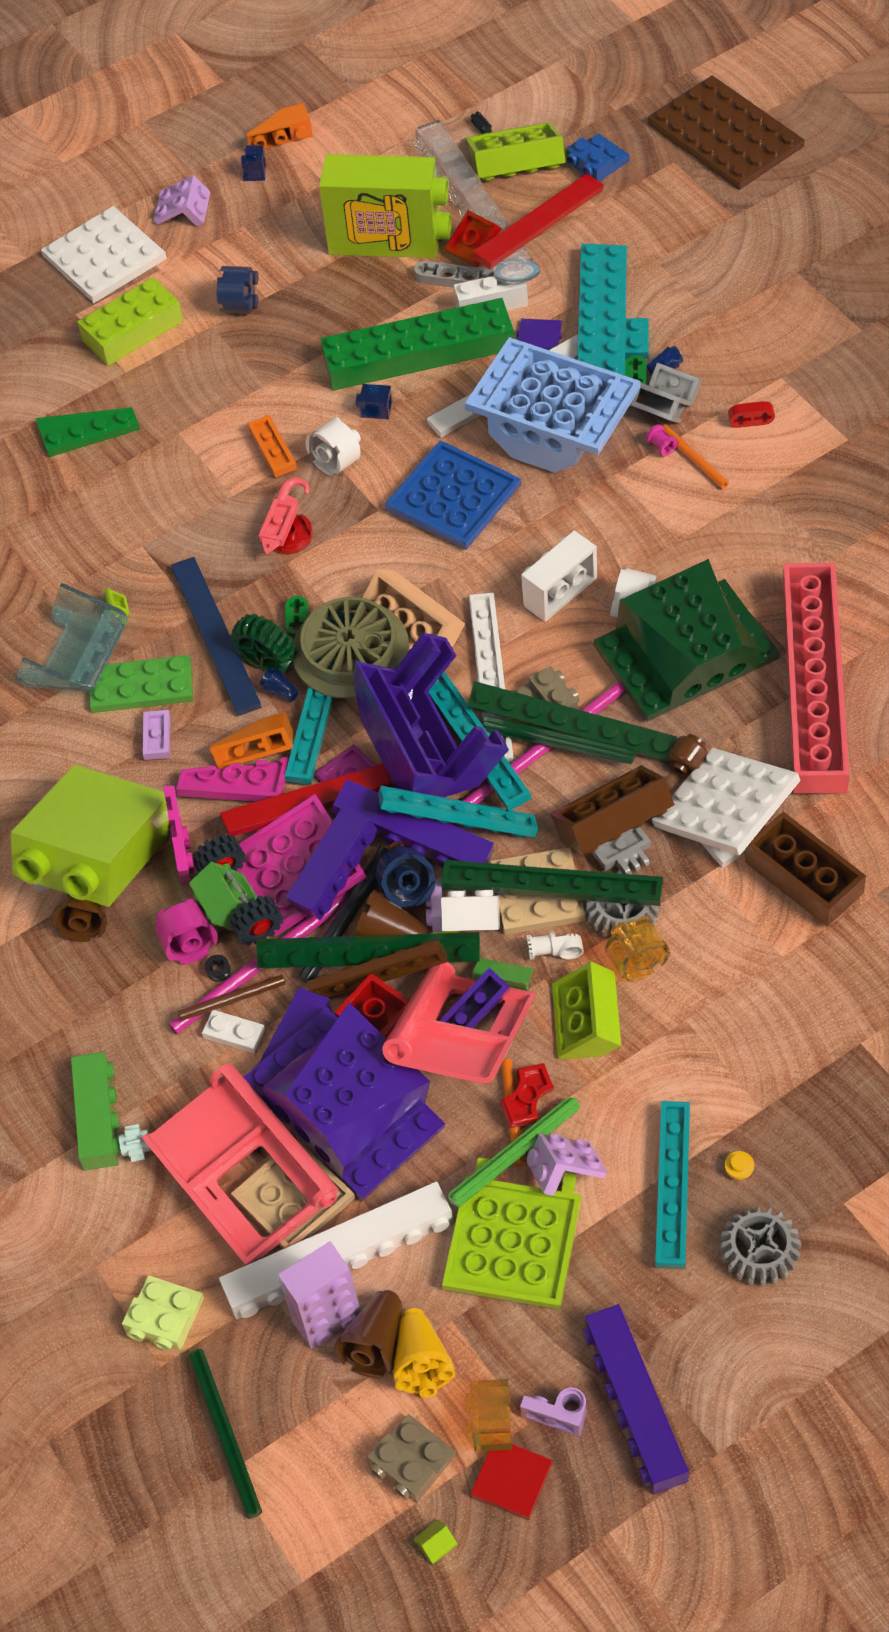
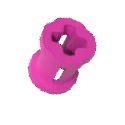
M655 425L646 435V441L659 449V453L664 457L672 453L677 447V439L670 437L662 425Z

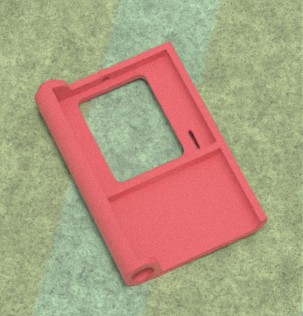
M449 962L430 967L386 1039L382 1048L383 1055L389 1062L396 1065L477 1083H489L495 1078L537 993L510 987V991L499 1002L503 1006L489 1032L436 1021L450 995H464L477 980L456 976L455 969Z
M227 1063L219 1067L210 1077L211 1086L153 1133L145 1134L141 1138L243 1263L249 1265L263 1258L319 1210L330 1207L337 1200L338 1188L233 1064ZM258 1147H263L307 1199L304 1207L267 1237H261L218 1185V1180Z

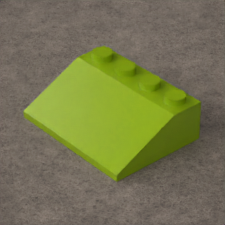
M551 121L465 137L473 169L478 179L491 180L496 175L513 176L517 174V171L535 172L539 167L557 168L561 163H566L563 137Z

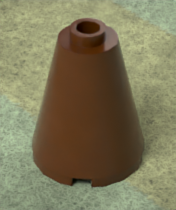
M373 890L366 902L368 905L360 916L353 936L429 934V927L401 907L389 901L380 892Z
M64 893L53 912L52 925L54 928L56 925L60 929V935L73 941L88 942L91 937L97 935L98 939L106 931V906L88 900H79Z
M390 1290L376 1292L335 1343L334 1353L343 1365H345L346 1361L354 1366L352 1371L357 1374L380 1378L384 1376L385 1372L388 1371L389 1373L393 1366L402 1312V1301L395 1292Z

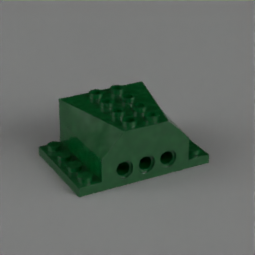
M709 559L620 599L616 629L594 639L593 646L647 722L779 659L780 652L725 579L717 581Z

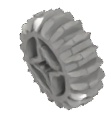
M586 900V913L590 924H594L596 932L602 930L604 938L612 934L615 941L619 936H623L627 942L631 935L638 940L640 932L647 934L649 927H654L656 918L659 916L660 906L623 903V906H625V912H623L621 903Z
M759 1206L755 1207V1213H751L748 1208H745L743 1210V1217L735 1213L733 1215V1222H726V1231L721 1232V1240L723 1242L720 1243V1251L724 1253L722 1261L729 1263L728 1271L730 1273L738 1271L737 1278L739 1281L747 1276L749 1277L748 1283L750 1286L754 1283L755 1279L760 1280L762 1287L766 1285V1279H770L775 1285L778 1283V1276L786 1279L788 1277V1270H795V1261H798L801 1255L798 1251L801 1249V1241L797 1239L799 1235L798 1230L791 1229L793 1224L791 1219L782 1221V1211L774 1216L772 1215L771 1207L766 1210V1213L761 1212ZM774 1234L783 1242L784 1252L779 1250L778 1245L773 1242ZM737 1240L742 1242L743 1247L748 1250L747 1258H744L736 1247ZM762 1261L769 1262V1263H766V1264H758V1263H760V1262H762Z

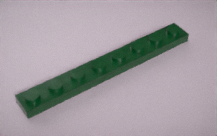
M474 681L467 704L469 709L527 725L635 750L636 755L669 764L668 754L677 740V736Z
M445 860L441 878L442 889L466 891L493 890V893L652 906H661L664 883L663 877L453 860Z
M479 932L257 939L258 968L360 965L373 958H382L394 954L398 950H407L420 946L426 941L439 940L445 949L448 962L480 961Z

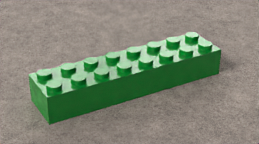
M497 298L320 338L329 380L332 390L335 391L495 355L500 352L509 337L515 338L514 329L503 298Z

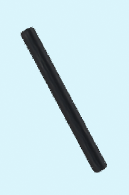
M378 847L364 869L367 878L354 885L322 937H339L344 934L376 882V868L380 859L388 852L386 847ZM323 966L303 967L299 973L300 980L307 983L309 980L316 979Z

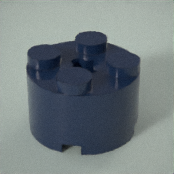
M222 266L220 271L223 272V276L217 279V302L223 306V308L219 309L220 312L250 314L253 308L258 307L259 302L258 295L255 294V285L258 284L259 280L258 271H253L251 267Z
M397 846L388 851L380 859L375 872V878L381 891L389 901L399 907L423 904L432 895L436 883L432 865L419 851L410 847ZM405 874L409 875L407 880L402 878Z

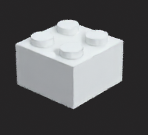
M466 890L448 891V896L441 897L442 931L498 930L500 928L499 895H493V890H477L473 896H466Z

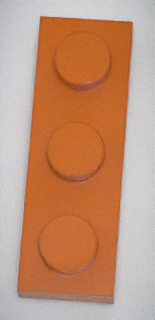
M270 415L248 423L249 431L275 478L297 470L296 462Z

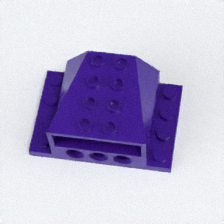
M349 1002L339 1017L335 1016L325 1007L246 1074L244 1079L273 1113L362 1202L444 1129L445 1123L425 1104L430 1081L418 1069L389 1062L384 1057L382 1051L386 1038Z

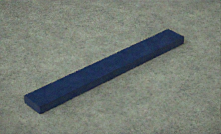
M195 557L171 564L172 571L237 716L262 708L238 652L235 651V646L231 643L230 634Z

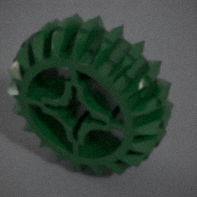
M254 613L252 615L246 614L236 622L230 635L231 643L235 646V651L241 654V658H245L248 663L253 664L255 668L262 669L263 672L266 670L271 674L285 672L287 668H290L297 654V646L292 642L293 638L287 635V631L280 628V624L276 625L272 619L267 620L262 615L259 617Z

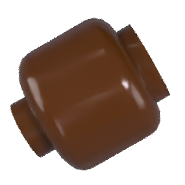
M693 734L678 737L668 754L669 760L673 763L671 767L683 775L686 772L692 773V771L700 768L708 754L705 748L706 743Z

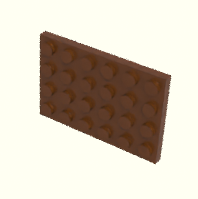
M713 75L648 116V124L739 190L803 148L805 143L802 137Z

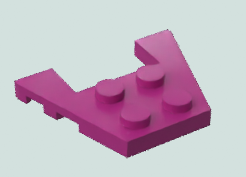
M174 785L166 786L163 789L177 870L181 885H185L191 881L190 875L195 874L192 853L186 852V849H191L187 826H182L175 787Z

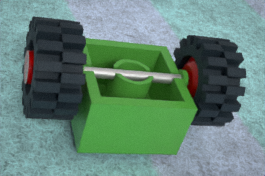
M220 834L219 838L213 836L210 842L208 839L204 841L205 845H200L197 848L198 852H194V858H192L199 874L189 884L194 891L193 896L195 900L206 911L205 917L214 926L219 925L229 931H234L238 940L243 945L245 943L247 945L252 943L256 945L257 939H267L269 935L272 937L275 934L274 930L281 928L280 924H283V916L272 898H269V896L263 898L262 895L257 896L245 875L237 871V868L241 869L244 866L242 863L246 861V855L236 838L230 834L227 836Z

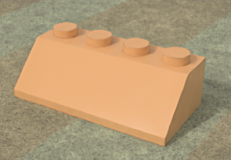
M376 570L363 598L374 601L389 609L400 619L408 635L409 650L423 632L446 637L452 647L465 625L463 621L394 570ZM364 612L362 619H364L369 613Z

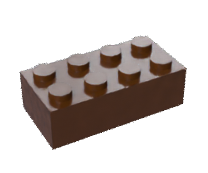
M641 765L550 813L561 842L583 855L596 851L598 846L607 841L617 840L621 837L622 833L630 829L641 827L646 820L665 814L667 809L675 804L665 777Z
M784 811L761 830L746 847L745 862L826 927L864 893L866 875Z

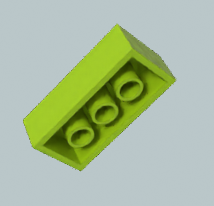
M152 277L77 322L82 341L109 366L183 322L180 302Z

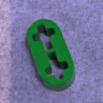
M639 355L628 357L625 360V376L646 384V360ZM633 366H638V371H633ZM641 388L638 396L643 395L646 390Z
M292 596L286 601L285 627L287 635L291 636L293 641L298 631L295 630V623H300L301 626L309 616L308 602L302 596ZM297 606H300L299 613L295 614L294 610Z

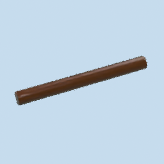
M279 975L179 1010V1019L182 1022L285 985L284 977Z

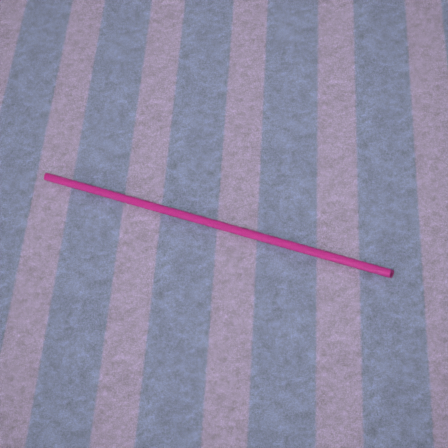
M618 681L581 710L598 714L626 691ZM537 743L510 765L518 775L551 750L553 746ZM487 781L462 801L480 804L495 791ZM353 887L334 898L330 911L323 916L321 921L309 916L282 938L306 937L339 911ZM257 957L194 1005L233 992L264 969L258 968ZM204 1014L182 1022L178 1016L169 1023V1026L177 1035Z

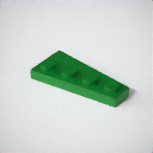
M132 407L36 418L49 457L140 430Z

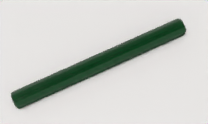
M485 716L483 726L488 732L498 730L501 735L626 764H632L635 759V750L492 716Z
M196 1349L188 1354V1358L245 1515L248 1519H252L262 1514V1508L205 1353L202 1349Z

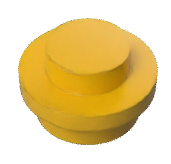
M743 1151L732 1152L725 1160L727 1174L735 1180L748 1178L754 1171L753 1158Z

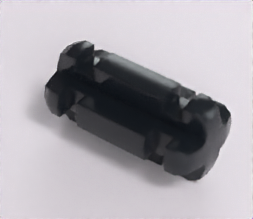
M480 112L472 113L471 122L482 132L481 134L492 132V125Z

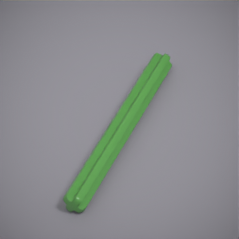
M567 1097L448 1194L451 1204L460 1207L532 1149L539 1133L549 1135L580 1109L578 1101L575 1098Z

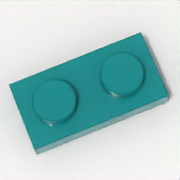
M626 318L625 359L633 355L649 359V318Z

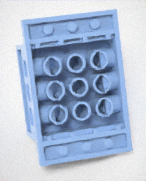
M509 337L465 402V409L487 417L489 435L511 458L556 473L576 465L584 451L599 455L640 390L641 381Z

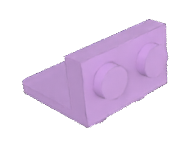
M194 175L181 179L178 183L169 188L162 189L159 193L154 222L159 225L184 213L197 227L204 224L211 192Z
M539 1133L534 1147L530 1149L527 1156V1164L543 1194L555 1195L564 1171L605 1178L607 1170L594 1150L593 1145L583 1139L574 1141L565 1139L558 1134L545 1135Z

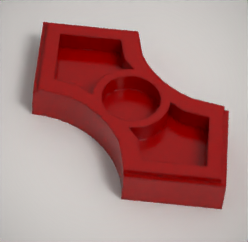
M544 1063L518 1068L516 1072L517 1089L511 1095L501 1099L500 1107L509 1129L536 1123L538 1119L537 1101L542 1096L553 1091L554 1086Z

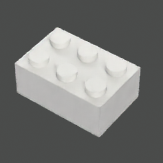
M575 530L567 537H563L553 549L545 552L540 560L534 565L527 567L521 575L523 606L544 622L548 621L597 579V546Z

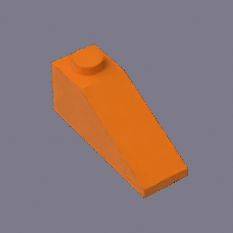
M286 712L262 718L210 745V750L218 769L226 768L233 763L241 764L293 749L294 732Z

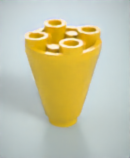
M412 1308L401 1314L393 1373L394 1384L397 1390L419 1394L422 1398H430L437 1394V1389L442 1388L455 1377V1369L450 1356L428 1317L421 1309Z

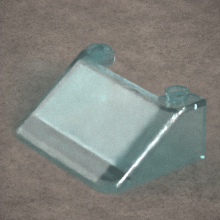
M61 583L51 616L58 626H64L65 629L46 666L23 657L16 681L30 687L90 691L96 687L127 624V616L121 609Z

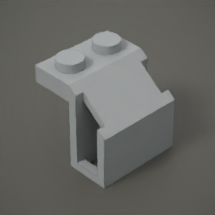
M657 363L649 385L641 383V388L651 393L642 404L636 402L639 390L630 405L680 423L682 419L678 417L686 405L692 406L702 379Z

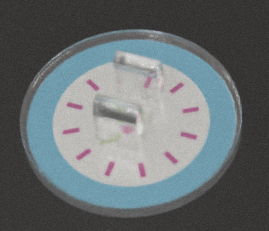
M514 256V260L503 262L494 268V277L498 281L505 283L527 282L540 274L538 263L526 260L521 256Z

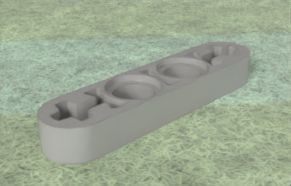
M421 261L414 267L415 279L419 283L454 288V284L495 276L497 271L494 269L433 261ZM444 273H451V274H453L451 277H442V276H441V275L444 274ZM466 276H474V277H475L473 280H465V279H463V278L466 277Z

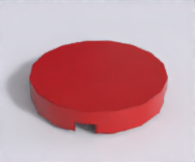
M296 514L284 545L278 546L273 550L274 552L289 555L298 553L309 545L312 540L313 531L311 522L305 515Z

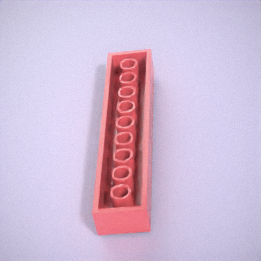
M784 563L782 586L792 771L798 773L800 782L793 789V793H847L849 760L835 563Z

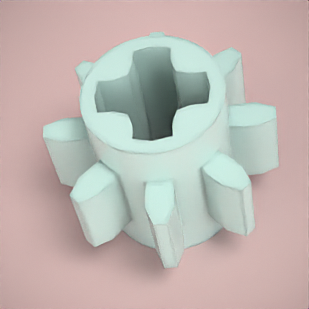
M139 1124L126 1126L125 1134L119 1135L122 1156L129 1155L131 1162L144 1160L145 1152L151 1151V1149L141 1137L149 1134L148 1130L141 1131Z

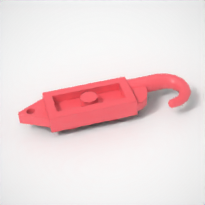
M301 478L288 479L282 484L276 499L273 500L258 535L259 542L263 544L265 555L272 552L278 546L284 545L298 512V501L288 494L290 489L296 485L304 487V493L308 494L310 487L305 480Z

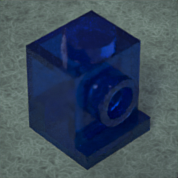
M246 146L244 150L245 155L241 156L242 169H244L243 181H265L267 164L264 146Z

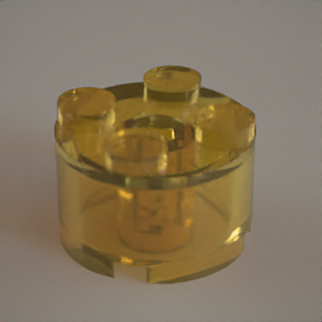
M648 916L641 917L627 925L624 923L616 925L611 930L612 936L605 946V952L622 978L625 977L630 982L650 976L654 973L652 968L658 963L662 967L670 956L669 947Z

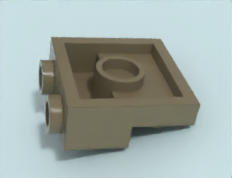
M551 666L529 676L528 684L513 691L578 709L579 696L573 687L568 689L565 685L566 680L560 670L554 671Z
M408 1414L391 1435L387 1433L367 1458L370 1465L369 1470L382 1481L384 1478L388 1479L394 1484L392 1488L399 1496L405 1500L410 1497L417 1503L455 1458L456 1451Z

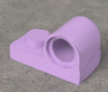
M573 1387L562 1390L556 1399L555 1405L550 1404L549 1400L541 1396H533L531 1398L524 1395L520 1406L521 1417L580 1437L587 1413L586 1398L581 1390ZM570 1402L580 1406L576 1411H568L564 1408Z

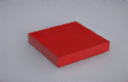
M467 210L444 250L474 267H479L481 263L472 258L473 251L497 236L502 228Z
M495 1437L472 1489L471 1497L530 1520L552 1467L553 1460Z

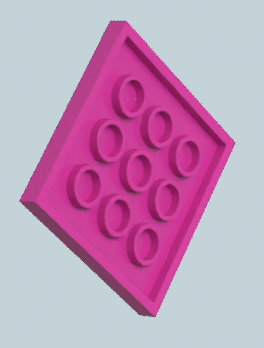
M316 794L239 843L246 855V861L242 863L244 866L241 869L237 868V871L245 875L257 896L262 895L263 898L265 896L272 898L283 916V924H280L281 928L274 930L275 936H278L308 916V914L294 908L286 896L333 822ZM360 864L353 868L347 878L345 887L338 892L336 897L367 878Z

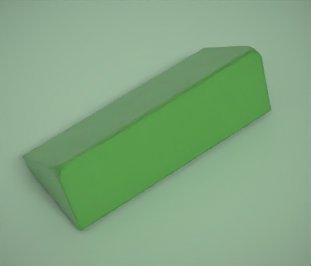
M480 958V961L477 962L473 970L472 979L478 980L490 967L511 988L528 991L533 973V968Z

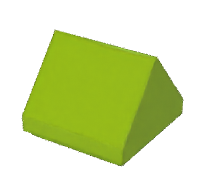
M106 588L104 590V605L108 621L128 617L130 612L126 596Z
M436 1520L413 1539L432 1565L458 1545L448 1527L440 1520Z

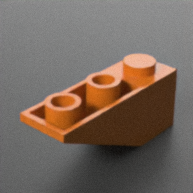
M304 103L282 108L246 134L250 153L313 137L311 121Z

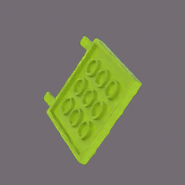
M478 1157L476 1171L490 1159ZM565 1171L562 1190L556 1191L554 1196L543 1194L541 1188L492 1180L460 1206L444 1273L443 1290L561 1310L582 1201V1195L575 1194L577 1185L576 1173Z

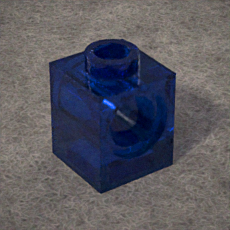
M362 384L361 393L356 395V407L360 408L361 418L389 420L393 403L391 386Z

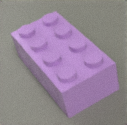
M331 1241L278 1274L292 1322L311 1349L317 1345L323 1346L328 1343L334 1334L342 1329L345 1330L360 1312L350 1268Z

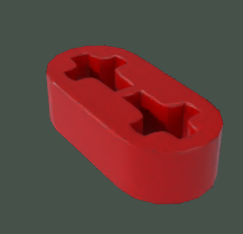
M761 401L736 404L728 410V416L733 427L742 428L769 424L775 419V412L772 403Z

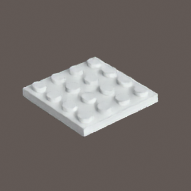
M114 206L41 249L42 256L93 303L167 259L165 251Z
M712 747L700 768L692 771L672 795L675 805L667 809L665 814L654 817L652 822L655 828L740 856L800 782V778L796 772Z

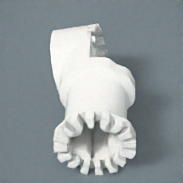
M551 931L549 935L532 937L531 935H526L527 945H530L528 946L530 960L534 959L535 956L546 954L559 955L562 959L567 960L575 959L584 952L582 939L578 934H575V936L574 934H571V936L566 934L555 937L554 931Z

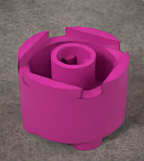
M188 899L169 909H162L156 915L155 934L167 958L173 963V960L179 961L180 964L197 962L210 953L208 949L212 944L215 946L217 943V932L205 917L206 911L203 906L198 904L195 899Z

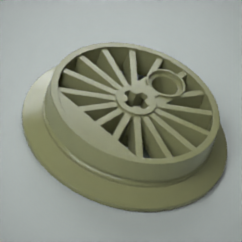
M361 597L333 599L316 608L298 629L293 641L297 646V654L293 664L303 682L316 692L334 698H356L353 684V661L395 669L409 651L408 635L400 619L389 609L374 601ZM350 610H357L352 623H350ZM344 611L345 627L336 614L337 612ZM364 612H368L369 614L362 620ZM329 616H331L335 625L327 620ZM324 657L318 664L315 662L316 660ZM336 659L332 670L326 669ZM347 659L348 672H340L344 660Z

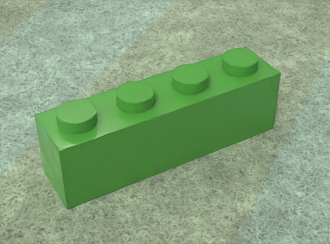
M105 1052L71 1057L78 1154L84 1171L118 1166V1154H121L119 1137H116L115 1129L120 1128L118 1112H114L113 1104L118 1103L116 1087L111 1085V1079L116 1077L113 1061H108Z

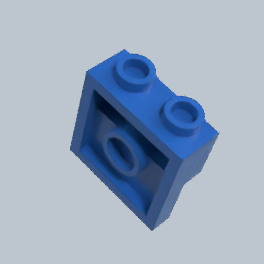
M598 133L589 140L582 137L566 148V162L584 175L587 173L596 180L601 181L629 162V154Z

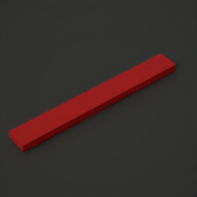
M586 173L473 251L472 258L488 269L493 268L603 191L604 184Z
M380 764L220 812V819L227 834L233 837L264 828L314 794L317 795L325 809L333 807L347 779L375 792H379L380 786L394 788V785L384 765Z

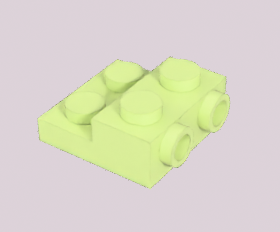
M148 1275L139 1297H134L122 1325L126 1335L139 1342H142L144 1339L154 1342L156 1347L165 1351H170L171 1348L181 1351L203 1302V1293Z

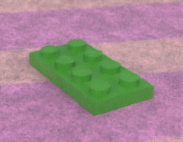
M190 655L89 666L90 709L92 713L194 702L192 660Z

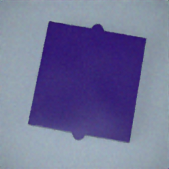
M521 318L520 329L517 331L518 340L550 350L558 346L559 340L562 339V333H560L562 320Z

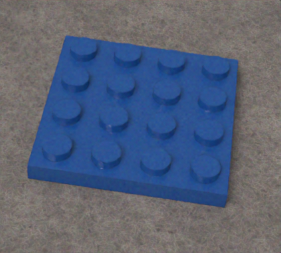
M440 440L385 503V510L467 550L521 486V478Z

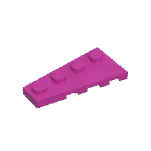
M289 757L280 758V762L267 763V760L256 761L255 765L241 766L240 763H233L221 769H217L216 766L182 769L176 788L177 796L257 802L283 794L286 784L285 772Z

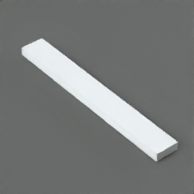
M578 334L549 351L577 360ZM470 395L427 418L428 425L440 438L481 416L465 409V402Z
M494 592L469 595L478 682L505 689ZM482 712V720H483V721H484L485 716H492V717H496V718L505 719V718H502V717H498V716H495V715H491V714H487V713ZM501 735L509 749L504 756L509 763H512L514 759L511 737Z

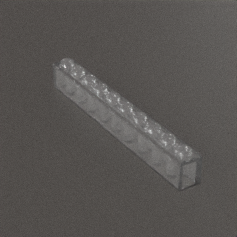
M436 120L415 128L416 138H414V144L416 149L422 152L423 157H435L437 177H448L450 199L454 206L457 205L461 218L469 210L500 226L502 229L499 233L510 227V224L441 121ZM523 246L498 263L496 267L498 270L503 266L515 263L533 265V259Z

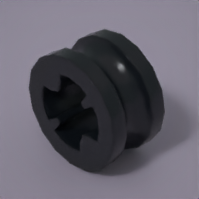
M218 954L206 960L204 965L205 971L212 981H224L230 976L231 966L226 957ZM213 966H222L223 969L219 972L217 970H214Z

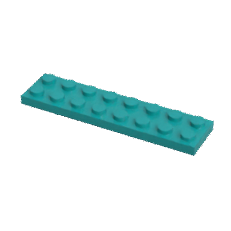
M581 243L577 360L625 376L627 245Z

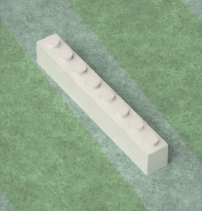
M436 1181L219 1277V1280L236 1320L241 1317L248 1318L255 1315L261 1308L282 1303L285 1300L278 1274L329 1241L332 1242L350 1269H358L366 1265L373 1258L390 1255L400 1246L417 1243L423 1236L429 1233L444 1231L453 1223L452 1211Z

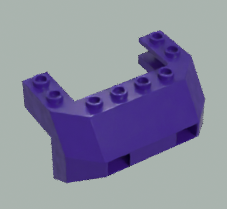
M423 632L395 669L355 661L353 677L360 720L396 789L443 798L478 787L509 750L498 730H494L487 737L484 729L477 726L473 727L458 747L455 744L428 694V691L456 657L446 637Z

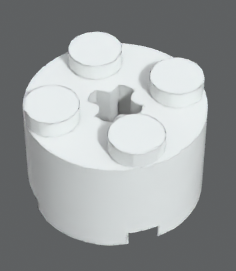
M338 417L332 418L306 437L305 444L308 454L312 452L315 457L313 463L326 475L338 474L360 458L359 442L361 437L359 433L354 429H350Z
M622 567L615 589L610 616L618 617L620 599L655 584L657 576Z

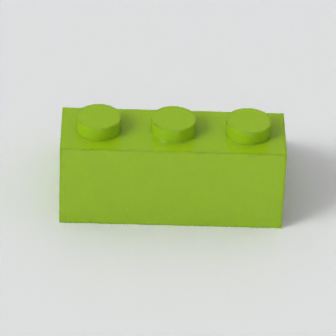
M590 961L552 983L557 1058L602 1057L621 1046L615 971Z

